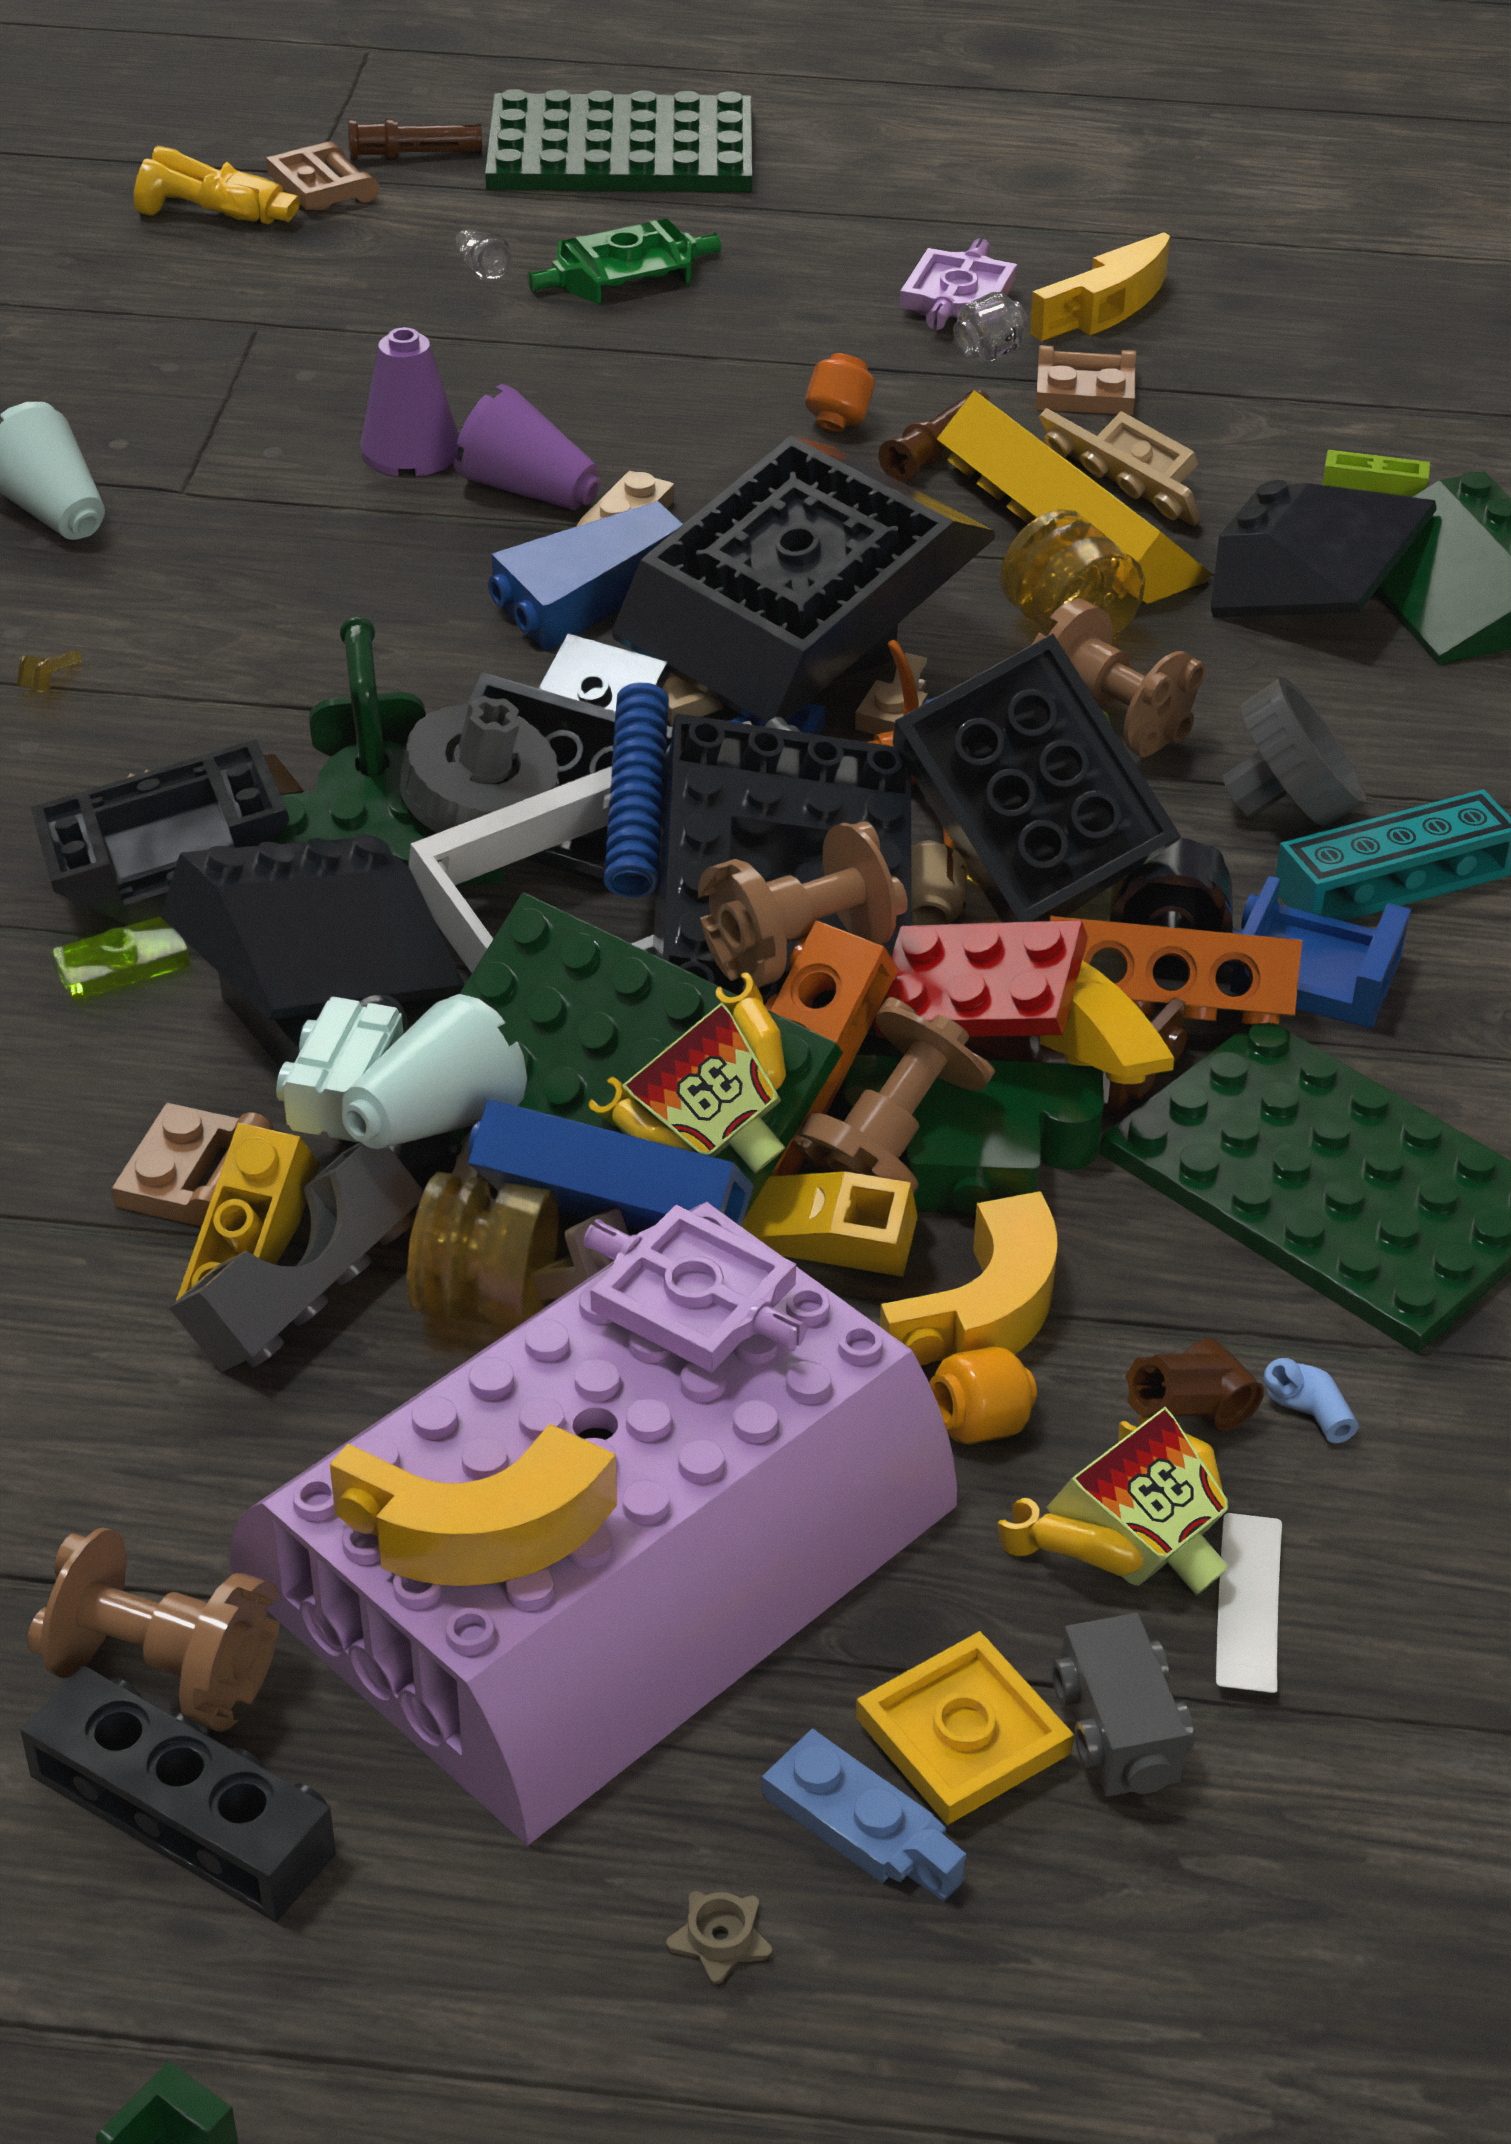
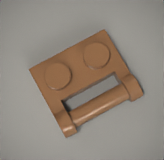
M324 142L266 157L268 175L279 185H282L285 191L298 195L300 197V204L306 210H324L333 203L352 198L368 203L379 192L378 182L369 173L360 172L345 159L342 149L333 142Z
M1039 345L1035 410H1045L1048 408L1051 411L1116 415L1122 411L1128 415H1133L1136 351L1121 350V355L1054 351V346Z
M166 1102L113 1185L114 1206L202 1227L227 1152L206 1186L198 1187L196 1190L195 1188L219 1149L222 1147L229 1150L238 1122L274 1130L273 1125L267 1118L257 1113L248 1112L242 1114L240 1118Z

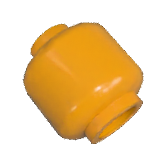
M989 1347L955 1353L943 1359L935 1376L929 1382L940 1408L948 1435L955 1441L968 1445L1008 1438L1021 1432L1030 1418L1031 1409L1037 1398V1387L1032 1373L1023 1366L1021 1360L1010 1350L1001 1347Z

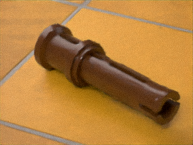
M387 118L384 123H357L356 119H348L350 160H357L359 155H385L387 159H394L399 157V153L408 152L481 153V123L466 125H398V122L393 121V118Z
M973 389L980 395H982L985 399H990L989 395L986 394L984 391L980 389ZM973 390L930 421H915L906 427L902 437H892L884 442L879 449L878 459L885 474L900 482H907L916 476L921 465H931L939 460L945 445L937 440V438Z

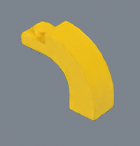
M1041 1191L977 1203L973 1252L983 1273L975 1280L953 1290L881 1304L880 1327L909 1347L916 1356L920 1366L943 1360L955 1353L989 1347L1005 1348L1015 1355L1029 1344L1040 1331L1051 1306L1058 1247L1055 1221Z
M550 1423L527 1451L511 1466L493 1476L471 1482L443 1483L427 1480L351 1444H347L329 1464L335 1516L341 1518L350 1528L359 1533H372L378 1536L381 1568L402 1577L437 1585H485L520 1578L540 1571L560 1561L585 1543L617 1507L616 1454Z

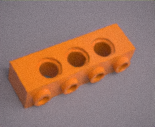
M1050 917V921L1082 920L1088 936L1083 961L1090 965L1092 957L1102 950H1114L1124 958L1126 973L1124 978L1115 983V985L1138 1006L1144 1015H1154L1155 1004L1168 1005L1174 997L1185 1002L1183 1016L1185 1019L1216 1021L1217 1010L1242 1012L1241 1024L1255 1025L1257 1023L1270 1022L1279 1025L1280 1016L1291 1017L1295 1015L1302 940ZM1163 956H1176L1186 964L1188 978L1182 988L1168 991L1159 987L1155 982L1153 966ZM1225 962H1238L1248 970L1250 984L1243 995L1238 997L1227 996L1217 987L1215 980L1216 972L1219 966Z
M817 920L808 937L801 938L795 945L789 960V974L779 994L772 995L765 1004L767 1010L836 1042L843 1051L802 1123L808 1114L821 1113L827 1115L898 972L897 966L884 946ZM828 990L836 991L833 1000L828 1005L818 1009L811 1008L814 999L820 993ZM802 1123L769 1177L797 1175L805 1158L797 1150L793 1141L801 1129Z

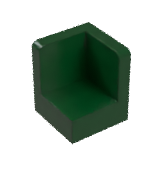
M170 2060L96 2135L97 2144H239L233 2107Z

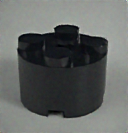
M1180 838V840L1111 886L1110 922L1233 933L1232 879L1222 853L1215 847L1205 846L1194 840ZM1171 955L1163 956L1153 966V977L1163 979L1188 977V969L1180 958Z

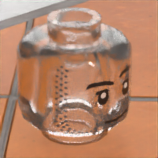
M991 292L967 303L959 310L957 322L953 328L955 341L966 357H973L980 362L990 363L1022 346L1025 337L1024 328L1028 322L1027 315L1018 301H1012L1010 297L1002 292Z

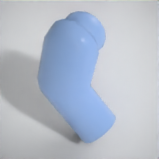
M1278 1358L1268 1364L1264 1371L1263 1380L1267 1387L1268 1395L1276 1403L1314 1416L1326 1439L1331 1443H1342L1355 1435L1359 1424L1335 1381L1327 1372L1313 1366L1298 1364L1289 1358Z

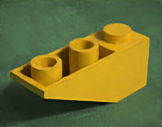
M238 1122L176 1301L215 1266L244 1251H248L268 1263L277 1264L301 1222L307 1204L303 1187L316 1177L320 1165L300 1136Z
M830 1172L769 1177L744 1218L742 1228L781 1256L903 1277L918 1216L911 1182L851 1172Z

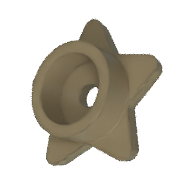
M698 1891L691 1892L689 1894L688 1923L666 1939L667 1948L671 1953L699 1959L709 1982L713 1985H720L737 1962L765 1961L772 1953L771 1945L753 1927L759 1905V1899L753 1895L740 1898L726 1892H715L707 1895ZM718 1930H723L728 1936L725 1939L718 1940L713 1934Z

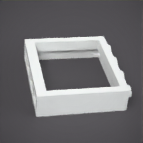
M612 766L411 843L409 868L436 924L471 973H473L493 938L455 885L609 825L608 815L610 810ZM654 935L634 942L632 945L653 954Z

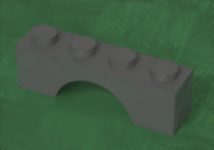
M359 1142L340 1154L303 1187L310 1209L311 1235L306 1252L296 1266L274 1265L254 1256L248 1251H244L215 1266L169 1307L171 1312L220 1372L244 1361L251 1368H254L271 1357L284 1344V1340L280 1337L279 1333L289 1323L293 1322L296 1326H299L316 1315L329 1302L323 1292L336 1281L341 1286L352 1280L372 1262L366 1252L378 1241L382 1246L389 1244L414 1223L408 1213L427 1195L390 1147L372 1149Z

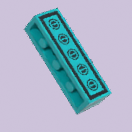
M1482 789L1282 842L1279 847L1275 877L1281 878L1278 896L1290 908L1347 921L1384 911L1387 903L1402 906L1511 876V817Z

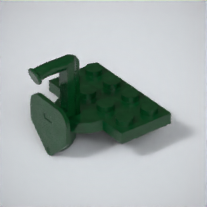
M353 617L346 620L340 627V637L346 649L350 696L324 700L315 705L309 713L312 745L316 750L330 756V758L318 774L316 792L281 795L290 820L276 843L307 842L311 838L326 840L355 838L359 834H368L385 841L389 845V850L409 867L411 843L437 834L411 813L402 799L399 789V774L408 736L411 730L414 729L415 724L426 716L425 706L420 698L410 693L390 692L377 694L372 648L375 629L368 619ZM503 867L455 886L504 882Z

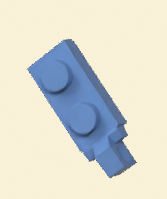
M813 1728L762 1776L761 1793L764 1795V1798L879 1882L883 1883L888 1877L901 1882L906 1876H909L943 1902L964 1882L966 1853L946 1837V1827L937 1818L933 1817L934 1814Z

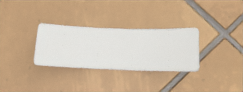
M1233 1513L1224 1515L1221 1558L1229 1568L1220 1576L1216 1657V1684L1218 1686L1270 1693L1277 1692L1278 1595L1282 1522L1279 1519Z

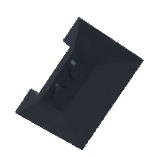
M1284 480L1269 481L1260 485L1219 535L1211 600L1212 616L1237 617L1360 612L1436 512L1435 500L1311 483L1287 484Z
M257 739L31 807L54 892L130 926L142 922L152 924L164 921L160 916L180 852L209 850L213 846L239 848L259 846L263 842L276 843L290 820L286 806Z

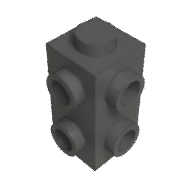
M1138 1612L1065 1626L1061 1659L1052 1661V1680L1059 1703L1062 1706L1071 1705L1076 1717L1075 1740L1083 1766L1085 1768L1095 1767L1106 1797L1129 1792L1147 1794L1156 1792L1167 1785L1180 1783L1186 1749L1193 1748L1194 1728L1186 1704L1183 1701L1175 1702L1168 1687L1169 1669L1161 1643L1159 1641L1150 1642Z

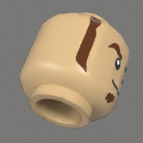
M927 840L911 845L912 926L947 925L952 923L962 915L967 904V869L964 859L955 849L936 841Z

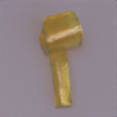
M72 650L47 659L36 656H22L19 664L17 686L33 687V691L50 692L52 673L81 662V652L79 650Z

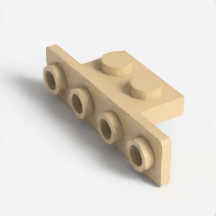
M1048 408L1039 415L1046 432L1044 436L1045 442L1062 457L1069 455L1080 461L1092 475L1098 478L1106 476L1117 482L1120 488L1130 497L1138 499L1141 496L1150 501L1165 517L1171 520L1179 518L1195 526L1202 519L1192 491L1181 484L1198 465L1194 451L1122 411L1118 413L1098 436Z

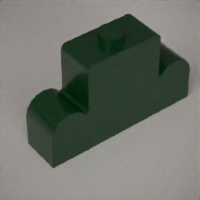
M856 1055L844 1079L842 1122H844L865 1090L880 1092L903 1057ZM986 1060L994 1068L995 1074L984 1090L976 1091L955 1086L937 1077L912 1114L920 1127L903 1152L905 1155V1166L913 1173L919 1183L918 1189L914 1194L916 1211L976 1214L977 1203L1037 1192L1040 1159L1054 1168L1063 1170L1081 1169L1090 1165L1097 1158L1104 1107L1103 1071L1093 1066H1079L1067 1063Z

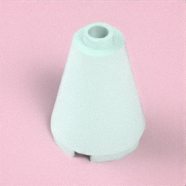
M25 402L10 407L1 413L0 416L4 421L0 424V493L67 539H81L96 532L104 518L105 507L67 419L46 402Z
M458 994L435 1003L346 1090L342 1098V1121L347 1132L363 1145L372 1149H381L473 1126L475 1120L480 1121L482 1119L487 1100L518 1106L524 1098L527 1075L524 1055L518 1042L508 1046L504 1036L498 1029V1027L506 1022L497 1011L478 998Z

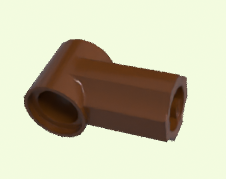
M1213 1338L1200 1340L1190 1346L1183 1354H1156L1153 1357H1136L1125 1376L1129 1385L1128 1403L1142 1418L1152 1417L1166 1407L1174 1417L1205 1416L1221 1431L1235 1429L1246 1422L1258 1409L1264 1397V1387L1218 1340Z

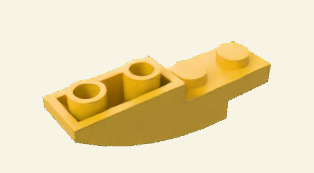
M1163 232L1093 257L1092 270L1033 291L1029 334L1041 342L1077 328L1091 336L1116 325L1136 313L1155 296L1166 278L1170 235Z
M1082 960L1063 1035L1040 1036V1044L1065 1054V1060L1068 1063L1079 1066H1093L1107 1072L1106 1078L1108 1080L1121 1084L1142 1083L1146 1080V1075L1173 1070L1174 1056L1143 1012L1117 985L1100 971Z

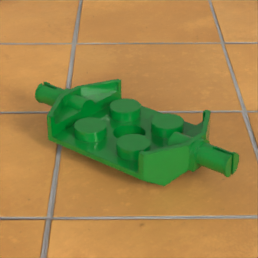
M667 218L587 236L574 237L558 241L557 259L552 261V268L528 272L527 281L532 292L552 287L563 288L568 293L598 304L601 303V286H618L630 279L644 276L660 277L668 274L669 271L680 269L684 273L685 284H690L693 260L697 256L721 252V240L716 232L692 238L688 232L683 233Z

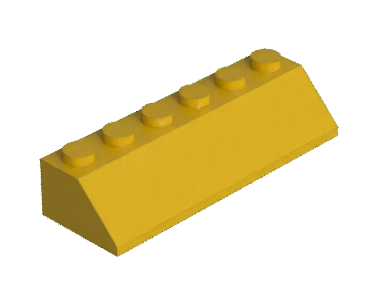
M973 390L937 438V440L953 451L947 459L951 464L969 478L976 471L982 474L976 482L980 487L998 501H1001L1006 494L1009 495L1012 499L1006 507L1029 525L1032 524L1036 517L1043 523L1036 531L1059 549H1062L1066 542L1074 546L1068 556L1091 574L1094 573L1098 566L1106 571L1099 580L1121 598L1125 599L1131 591L1145 603L1149 604L1203 584L1211 577L1212 573L1161 531L975 390Z

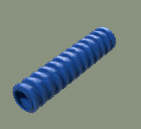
M642 682L628 684L621 688L616 698L617 708L615 713L616 722L614 728L615 737L613 742L614 751L612 757L613 766L611 771L612 780L610 786L611 795L609 800L610 810L608 815L609 825L607 830L608 840L606 844L607 855L605 859L604 884L614 894L626 898L645 897L656 890L659 882L658 872L662 831L661 812L663 810L662 797L664 794L663 783L665 777L669 698L666 692L659 686Z

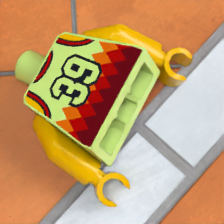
M748 973L741 974L746 988L743 993L736 997H727L722 988L718 987L715 992L720 1004L624 1084L614 1077L609 1078L607 1082L616 1089L615 1098L606 1106H600L591 1099L589 1101L590 1109L608 1124L616 1126L626 1135L715 1157L730 1144L754 1174L765 1167L785 1149V1146L761 1118L781 1101L776 1090L782 1085L786 1077L780 1030L763 1004L762 995L752 977Z
M1166 1407L1152 1417L1142 1418L1139 1415L1138 1427L1129 1424L1127 1421L1120 1422L1118 1443L1070 1479L1046 1507L1050 1512L1049 1514H1045L1041 1518L1036 1502L1029 1498H1022L1012 1505L1014 1523L1006 1520H1000L997 1523L1000 1544L1008 1554L1027 1556L1040 1548L1078 1559L1115 1575L1122 1576L1130 1584L1137 1586L1141 1585L1164 1565L1169 1563L1197 1596L1229 1568L1226 1562L1202 1536L1229 1509L1228 1500L1222 1490L1214 1450L1208 1443L1184 1433L1172 1413Z

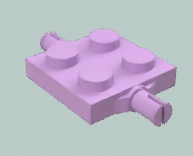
M980 238L974 240L970 249L966 252H948L928 248L900 290V308L915 310L918 314L926 316L927 325L934 329L937 324L936 330L942 329L949 317L959 318L967 324H990L1016 281L1017 264L987 257L991 250L990 244L985 239L980 244Z
M675 1205L655 1226L637 1235L629 1236L605 1224L600 1219L595 1220L594 1225L591 1224L585 1233L583 1243L586 1248L593 1249L615 1261L612 1269L590 1289L591 1311L711 1373L743 1340L752 1335L760 1334L786 1347L791 1352L796 1350V1345L800 1346L807 1331V1324L805 1322L798 1321L774 1308L796 1285V1263L691 1211Z

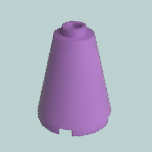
M396 328L383 337L378 344L360 441L363 461L373 470L390 476H399L398 468L415 469V477L427 476L443 471L454 463V458H458V448L460 446L456 445L459 432L435 357L427 337L419 334L418 331L412 328Z
M500 384L496 388L501 393L495 398L485 394L469 414L459 434L456 445L462 447L464 452L462 462L454 458V468L457 474L469 481L570 510H575L582 504L585 506L589 505L597 495L601 484L600 478L597 477L598 466L516 389Z

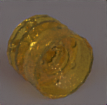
M1058 509L1040 515L1025 526L1010 544L1001 565L1000 585L1005 598L1025 616L1035 622L1047 635L1058 623L1051 619L1050 616L1060 606L1074 599H1084L1109 614L1113 627V640L1124 631L1135 617L1144 596L1145 576L1138 561L1078 512Z
M437 1172L429 1180L421 1197L410 1237L407 1292L411 1310L435 1316L443 1308L445 1317L462 1320L469 1312L477 1294L478 1312L481 1322L487 1325L510 1329L516 1328L543 1310L547 1299L539 1300L531 1274L556 1261L559 1236V1203L556 1192L548 1189L507 1183L500 1190L491 1210V1198L487 1181L470 1177L463 1185L459 1176Z

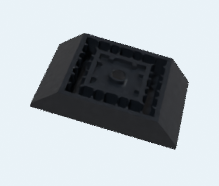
M790 435L640 560L612 629L613 639L638 654L666 661L670 673L763 727L774 717H782L787 722L995 539V532L987 526L833 446ZM808 547L807 549L799 552L787 551L789 548L803 549Z
M675 714L664 781V794L662 797V831L658 872L659 882L656 888L653 955L739 996L745 990L742 989L745 985L744 980L741 977L730 981L723 974L711 954L703 933L700 917L711 914L709 896L698 898V885L703 872L711 866L737 859L748 862L763 877L765 882L791 875L798 879L801 884L824 877L823 844L828 831L841 823L853 825L865 821L870 823L877 832L880 852L888 866L891 877L893 876L900 880L908 900L906 912L896 916V927L889 941L882 944L891 957L900 927L912 926L911 773L895 747ZM837 913L817 920L850 933L839 919ZM799 940L787 944L786 967L782 977L774 983L758 988L764 1005L772 995L779 994L789 974V960L792 951ZM828 990L820 993L814 999L811 1008L818 1009L828 1005L833 1000L836 991ZM872 1023L863 1042L894 1046L887 1038L878 1037Z

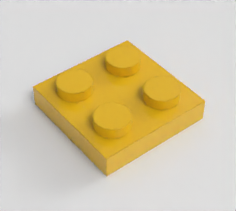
M981 1631L856 1699L855 1718L947 1826L1072 1754L1074 1741L1072 1731Z

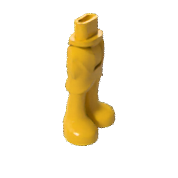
M160 145L154 148L152 159L146 158L141 164L136 178L133 198L136 212L148 216L157 214L161 210L165 199L169 197L194 202L206 210L218 211L236 220L256 222L260 218L261 223L271 224L275 219L290 222L300 206V197L298 195L283 192L282 185L271 180L235 170L228 162L223 164L221 170H217L182 154L176 149Z

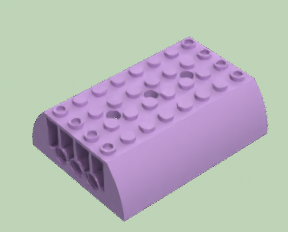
M708 1202L689 1210L778 1254ZM613 1261L250 1507L240 1516L233 1530L230 1544L231 1575L245 1573L275 1584L279 1591L280 1602L275 1601L267 1607V1611L527 1846L530 1845L957 1507L955 1463L948 1432L930 1384L913 1351L798 1267H796V1285L774 1308L807 1324V1331L800 1346L796 1345V1350L791 1352L786 1347L760 1334L752 1335L743 1340L711 1373L591 1311L590 1289L612 1269L615 1262ZM549 1423L576 1436L591 1428L606 1429L614 1434L606 1440L600 1438H587L584 1440L616 1454L617 1507L597 1531L574 1552L540 1571L520 1578L485 1585L451 1586L420 1582L396 1575L381 1568L378 1536L372 1533H359L350 1528L341 1518L335 1516L329 1464L347 1444H351L418 1477L443 1483H464L493 1476L511 1466L527 1451Z

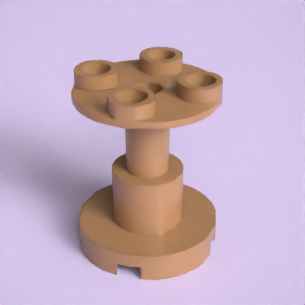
M1074 599L1060 606L1050 616L1051 619L1058 623L1052 628L1049 635L1052 633L1055 635L1094 699L1099 703H1105L1115 698L1129 706L1124 723V738L1126 746L1130 751L1140 757H1147L1166 746L1170 740L1180 743L1187 737L1194 724V715L1190 711L1198 688L1206 676L1207 669L1204 663L1184 651H1176L1162 658L1144 676L1129 668V657L1125 652L1111 645L1113 627L1110 616L1098 606L1084 599ZM1038 633L1032 644L1042 640L1047 636Z
M865 821L853 825L841 823L832 827L828 831L823 844L824 877L801 884L798 879L791 875L765 882L763 877L748 862L737 859L711 866L703 872L698 885V898L709 896L711 914L700 917L702 929L714 960L730 981L741 978L743 973H748L752 977L757 988L778 981L786 967L787 944L808 937L815 920L837 913L845 928L853 935L879 945L890 940L896 927V916L906 912L908 900L900 880L896 877H891L888 866L880 852L877 832L870 823Z
M889 997L876 1015V1024L883 1035L905 1055L880 1092L865 1090L844 1122L821 1113L808 1114L801 1125V1129L794 1137L793 1143L801 1155L821 1173H829L833 1169L835 1172H851L911 1182L914 1195L919 1183L913 1173L899 1160L920 1127L912 1114L937 1077L955 1086L976 1091L985 1089L995 1074V1070L986 1060L972 1053L964 1046L969 1039V1035L956 1022L942 1015H936L933 1021L930 1022L919 1016L904 1002Z
M99 1528L87 1537L75 1533L66 1537L56 1555L54 1571L57 1579L50 1594L47 1607L42 1608L36 1614L30 1625L27 1638L28 1650L43 1657L44 1666L50 1674L60 1678H68L73 1676L83 1665L85 1666L90 1662L107 1635L143 1647V1658L146 1665L181 1677L179 1700L183 1715L190 1718L197 1725L217 1732L229 1730L238 1721L233 1719L232 1707L236 1701L251 1705L264 1682L274 1655L280 1621L266 1616L267 1607L275 1601L280 1602L279 1591L275 1584L245 1573H235L215 1590L208 1603L177 1592L167 1594L158 1603L123 1591L127 1557L124 1540L118 1532L108 1528Z

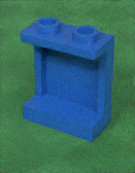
M1268 876L1260 895L1250 894L1247 899L1241 921L1243 931L1234 929L1233 933L1302 940L1296 1009L1373 1029L1403 955L1411 909L1387 903L1377 929H1372L1280 905L1278 903V894L1281 878ZM1225 962L1224 964L1233 966L1230 991L1244 994L1250 984L1248 970L1238 962Z

